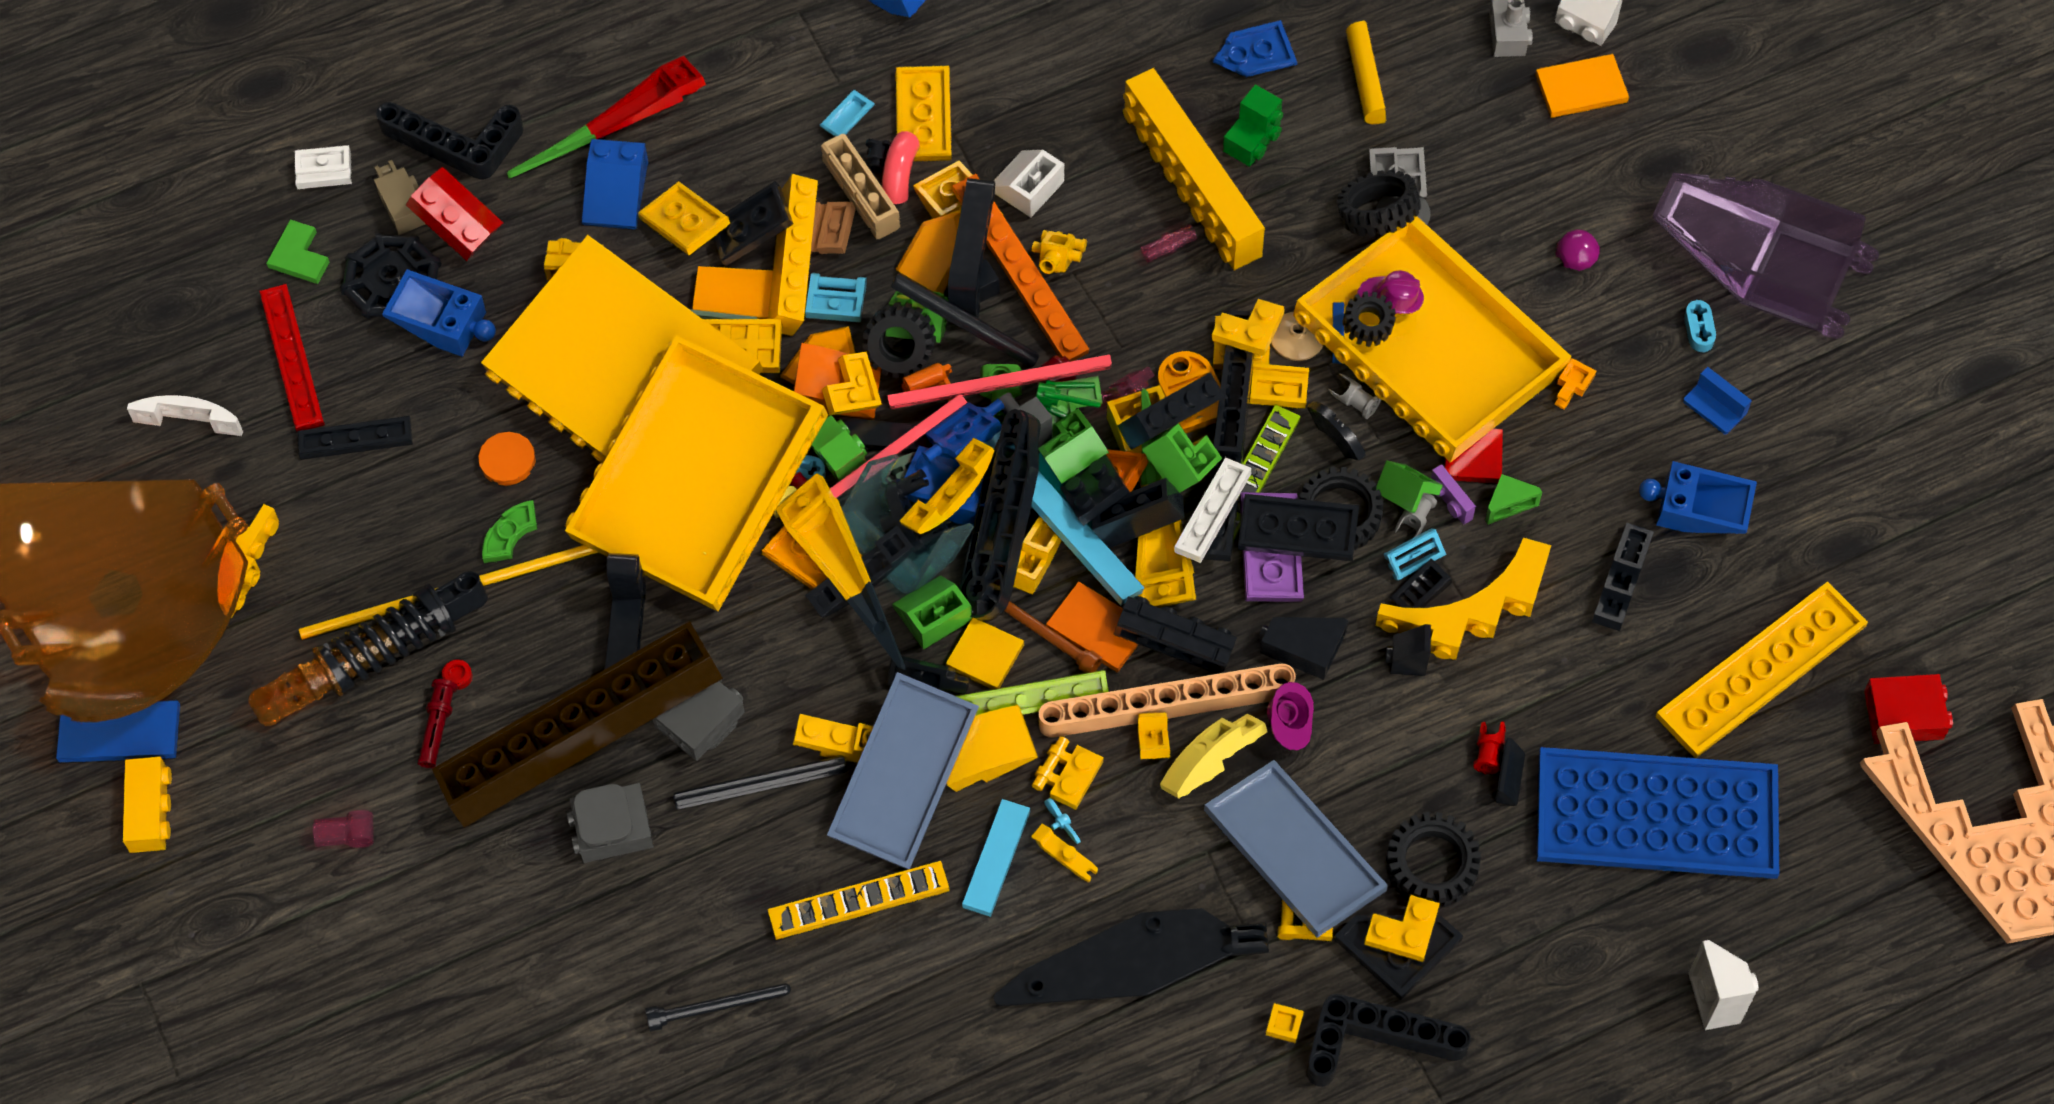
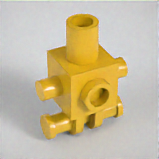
M1043 230L1041 242H1033L1032 252L1040 253L1039 267L1042 272L1046 274L1053 272L1065 273L1072 261H1081L1082 252H1085L1087 246V239H1077L1073 234L1066 235L1060 231L1048 232Z

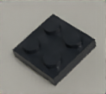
M1106 454L1060 487L1083 526L1130 492Z

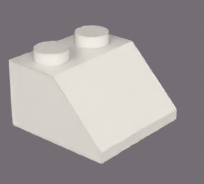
M1561 0L1555 23L1566 30H1571L1583 36L1587 41L1601 46L1617 24L1622 0Z

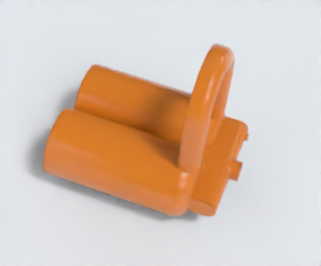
M935 363L904 377L903 384H901L903 392L951 384L948 379L949 374L953 372L951 365L946 364L942 366L940 363Z

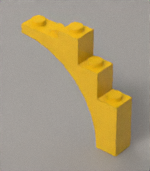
M1523 537L1516 556L1506 570L1488 587L1469 598L1449 605L1431 608H1402L1381 603L1376 626L1389 633H1401L1424 624H1430V653L1441 659L1456 660L1465 631H1469L1481 638H1494L1502 609L1508 610L1516 616H1531L1551 545Z

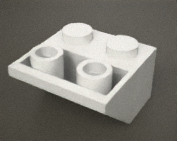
M1044 150L1021 151L994 180L995 194L1031 218L1064 182V163Z

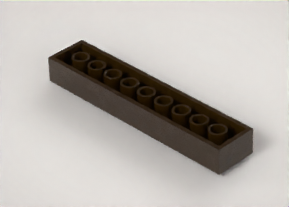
M689 621L432 768V771L449 807L465 828L722 680L723 677Z

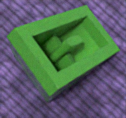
M1501 474L1488 506L1486 523L1489 525L1539 506L1542 496L1540 487Z

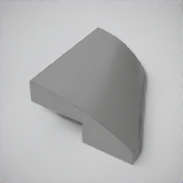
M1424 147L1369 149L1370 170L1373 175H1377V171L1382 170L1384 174L1388 170H1394L1395 173L1401 171L1404 175L1409 174L1415 180L1419 196L1427 198Z

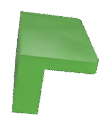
M1386 460L1376 490L1379 489L1381 496L1409 512L1415 513L1423 493L1439 496L1443 485L1406 464Z

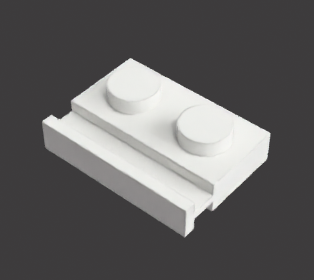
M349 145L296 150L295 183L297 189L352 184L351 151Z

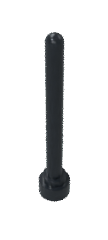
M784 983L664 1010V1007L658 1008L657 1005L647 1007L645 1010L650 1032L661 1030L662 1026L667 1025L669 1021L786 996L790 994L791 987L789 984Z

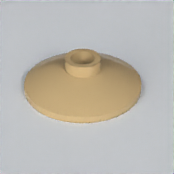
M1294 312L1286 313L1283 315L1271 341L1273 349L1280 356L1293 361H1304L1316 356L1324 345L1320 344L1306 327L1301 326L1293 316ZM1294 330H1301L1303 332L1295 333Z

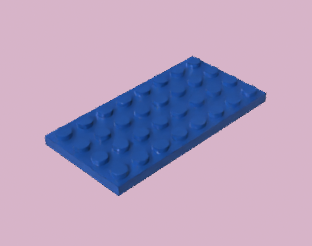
M1540 747L1537 861L1777 879L1779 876L1778 764Z

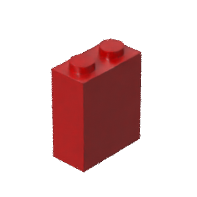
M1940 674L1869 679L1864 693L1874 744H1880L1876 732L1879 727L1908 722L1914 741L1945 739L1949 729L1953 726V717L1951 711H1947V687L1945 684H1942Z

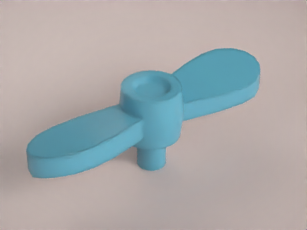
M1048 798L1045 800V806L1056 818L1051 828L1053 830L1058 827L1060 829L1064 828L1076 844L1080 843L1081 840L1069 825L1071 824L1069 816L1066 813H1061L1053 799Z

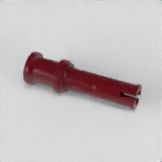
M434 679L431 684L433 693L431 701L426 705L429 716L417 762L419 766L424 768L436 767L445 721L453 711L451 702L453 693L457 691L458 685L446 679ZM436 729V730H435V734H434V739H433L432 747L430 748V743H431V738H432L433 730Z

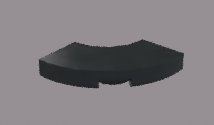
M1315 401L1306 406L1318 430L1324 432L1335 442L1344 457L1359 461L1366 456V452L1357 437L1348 426L1345 427L1342 421L1334 418L1336 414L1332 410Z

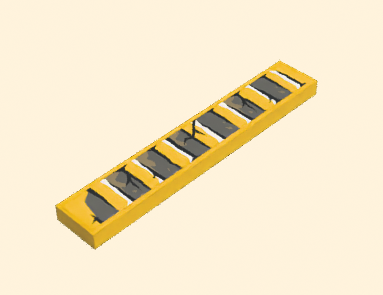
M938 861L768 909V914L775 938L778 940L949 891V885L942 863Z

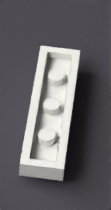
M1228 458L1224 459L1175 544V553L1199 563L1202 562L1251 475L1250 467Z

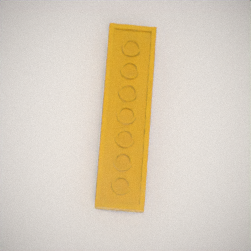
M1827 581L1660 709L1655 717L1694 758H1697L1867 626L1868 621Z

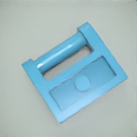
M811 273L805 310L806 318L861 322L867 278L821 277L818 273ZM819 287H822V288H834V289H846V290H856V291H855V292H844V291L820 290Z

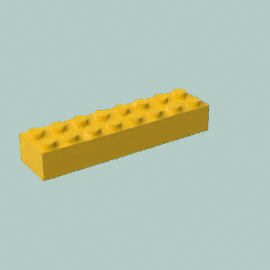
M1152 68L1125 81V93L1123 94L1125 100L1123 114L1125 119L1136 127L1140 141L1147 143L1153 160L1156 163L1160 162L1165 177L1170 183L1173 182L1175 184L1180 199L1188 203L1195 221L1201 222L1204 226L1208 240L1211 243L1215 242L1219 248L1221 259L1225 263L1228 262L1233 270H1236L1261 258L1265 227L1155 69Z

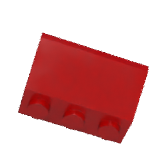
M443 167L431 175L410 196L406 203V206L466 261L503 224L493 212Z

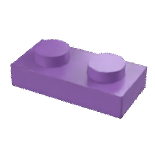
M1442 464L1433 469L1431 479L1443 485L1439 496H1436H1441L1446 502L1450 514L1454 518L1458 517L1463 525L1473 520L1476 507Z

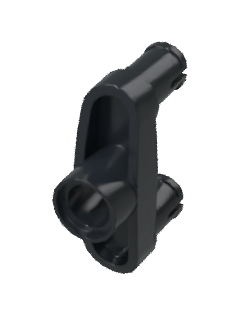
M922 469L903 479L897 478L887 483L886 494L890 512L880 516V524L885 534L895 526H898L915 548L913 552L917 555L928 551L930 546L951 536L950 531L945 532L948 529L945 522L922 534L909 529L900 522L912 507L908 499L909 494L929 486L928 479L924 480L927 476Z

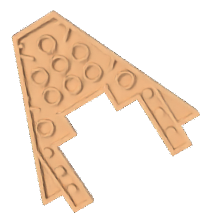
M2043 699L2016 703L2011 708L2039 786L2019 789L2013 794L2021 819L1972 827L1963 799L1935 804L1908 722L1879 727L1876 732L1884 755L1864 758L1860 762L1862 769L2005 942L2013 943L2054 935V726L2051 724Z

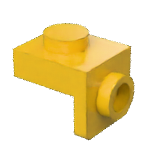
M1167 713L1138 714L1140 759L1170 758Z

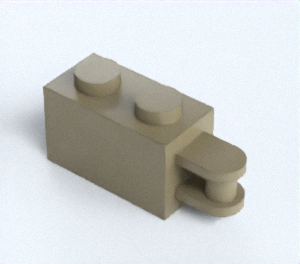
M389 160L387 165L380 168L378 165L375 166L374 170L378 177L374 179L375 186L398 235L425 225L406 206L410 196L419 188L413 175L409 177L404 167L397 170L392 160Z

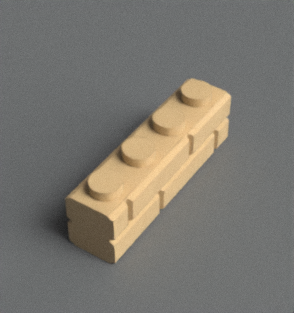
M845 133L824 142L821 145L823 162L840 187L844 189L846 196L853 202L857 212L868 228H871L875 238L881 239L900 228L899 211Z

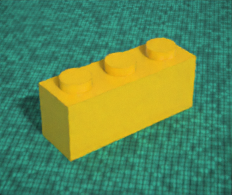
M161 757L125 760L123 843L130 853L166 850V839H170L171 830L169 821H166V812L171 811V798L167 794V785L172 782L170 767H166Z

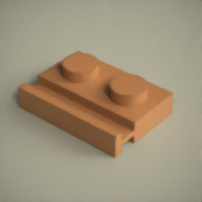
M816 202L811 254L813 252H819L820 254L846 252L856 210L853 202H827V204L823 205L820 202Z

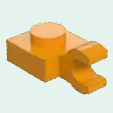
M1572 358L1558 379L1557 384L1562 386L1557 395L1558 399L1555 405L1565 410L1574 393L1582 397L1594 379L1596 370Z

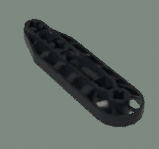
M1013 409L1006 414L1003 420L1000 437L995 445L991 462L984 474L959 590L971 605L972 615L970 617L983 622L994 620L1000 616L1010 601L1039 472L1038 439L1041 424L1034 415L1023 410Z

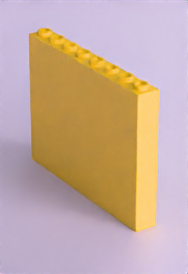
M1414 216V220L1411 223L1406 222L1407 226L1404 228L1396 227L1397 231L1393 233L1389 231L1299 298L1296 302L1293 316L1301 326L1306 327L1315 336L1320 344L1325 345L1331 350L1339 362L1346 364L1360 381L1365 382L1379 399L1384 400L1391 406L1398 417L1406 420L1420 437H1424L1439 455L1452 462L1562 374L1572 356L1419 217ZM1402 270L1412 274L1420 281V288L1424 295L1422 306L1414 313L1395 314L1396 319L1392 333L1385 342L1381 340L1380 345L1375 346L1374 341H1372L1371 347L1366 346V341H1362L1361 345L1356 344L1358 338L1355 337L1351 340L1349 338L1350 332L1346 334L1344 331L1343 337L1333 327V302H1344L1345 314L1350 299H1354V296L1358 294V288L1367 279L1387 276L1393 271ZM1363 312L1359 315V320L1367 326H1376L1380 322L1379 317L1374 313Z
M589 235L584 238L481 362L487 370L485 375L497 385L500 381L507 386L506 391L517 400H520L522 397L529 402L527 407L535 414L541 416L543 413L549 417V424L556 430L562 432L565 429L571 434L570 439L582 449L586 445L593 450L591 455L600 463H604L608 456L610 443L620 435L625 417L628 414L631 415L636 407L635 402L638 394L642 390L645 391L649 384L651 371L661 363L666 345L669 342H673L676 335L760 375L763 371V367L758 359Z
M676 335L673 342H669L666 345L663 359L659 366H655L651 371L650 382L645 391L642 390L638 394L635 402L636 407L632 414H628L625 417L620 435L610 443L608 456L604 463H600L597 466L592 484L582 492L580 505L576 512H572L569 515L565 525V532L571 539L607 557L609 553L639 554L645 576L719 612L824 424L828 413L823 405Z

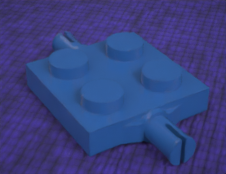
M997 398L986 408L976 407L969 402L927 432L928 441L933 446L922 453L925 460L930 463L941 453L956 458L973 438L983 443L990 441L1002 429L1000 421L993 417L1005 408L1002 401Z

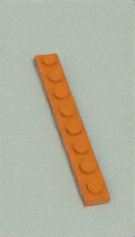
M977 174L968 177L971 179H979ZM967 178L952 185V191L961 205L963 203ZM994 202L986 241L987 246L1057 355L1061 358L1065 355L1072 362L1089 354V348Z

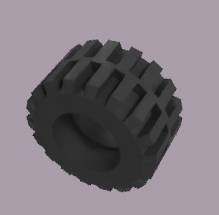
M895 302L893 306L890 307L888 304L881 311L878 310L874 314L864 331L863 338L865 341L862 345L863 350H867L869 360L872 359L873 364L871 366L875 370L880 367L883 369L881 374L887 376L888 372L893 373L892 378H899L900 374L906 377L911 375L912 372L920 371L922 366H925L936 343V336H934L935 327L930 325L931 318L928 314L925 317L921 314L923 311L921 308L918 307L915 310L912 309V304L910 303L901 306V302ZM891 327L906 329L914 339V349L907 353H899L892 350L885 341V331Z

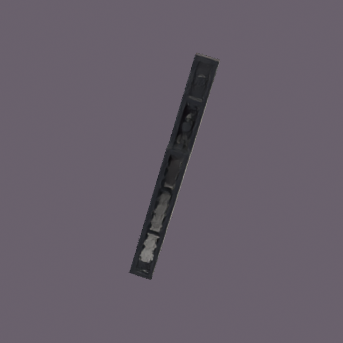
M1230 310L1229 315L1249 320L1252 311ZM1229 345L1225 346L1220 388L1225 397L1219 400L1214 447L1222 459L1212 468L1210 484L1225 458L1243 464L1254 353ZM1239 497L1203 560L1231 562Z

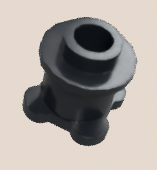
M866 140L868 149L864 162L872 173L880 174L883 172L888 149L892 142L888 140Z

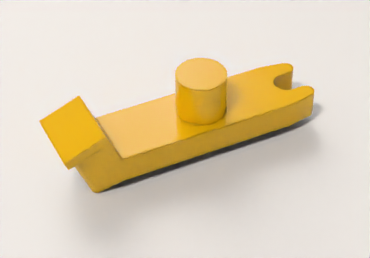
M1041 824L1031 836L1042 850L1081 879L1090 882L1091 876L1087 872L1091 871L1097 874L1098 868L1091 861L1077 852L1073 846H1069L1057 837L1048 826Z

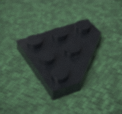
M1355 915L1334 937V940L1400 1000L1463 939V935L1442 916H1436L1424 961L1421 962L1364 945L1372 918H1368V915ZM1386 915V917L1402 922L1405 916Z

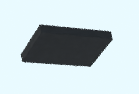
M774 181L724 213L729 218L730 224L716 234L713 239L720 260L727 267L793 225L794 223L781 186Z

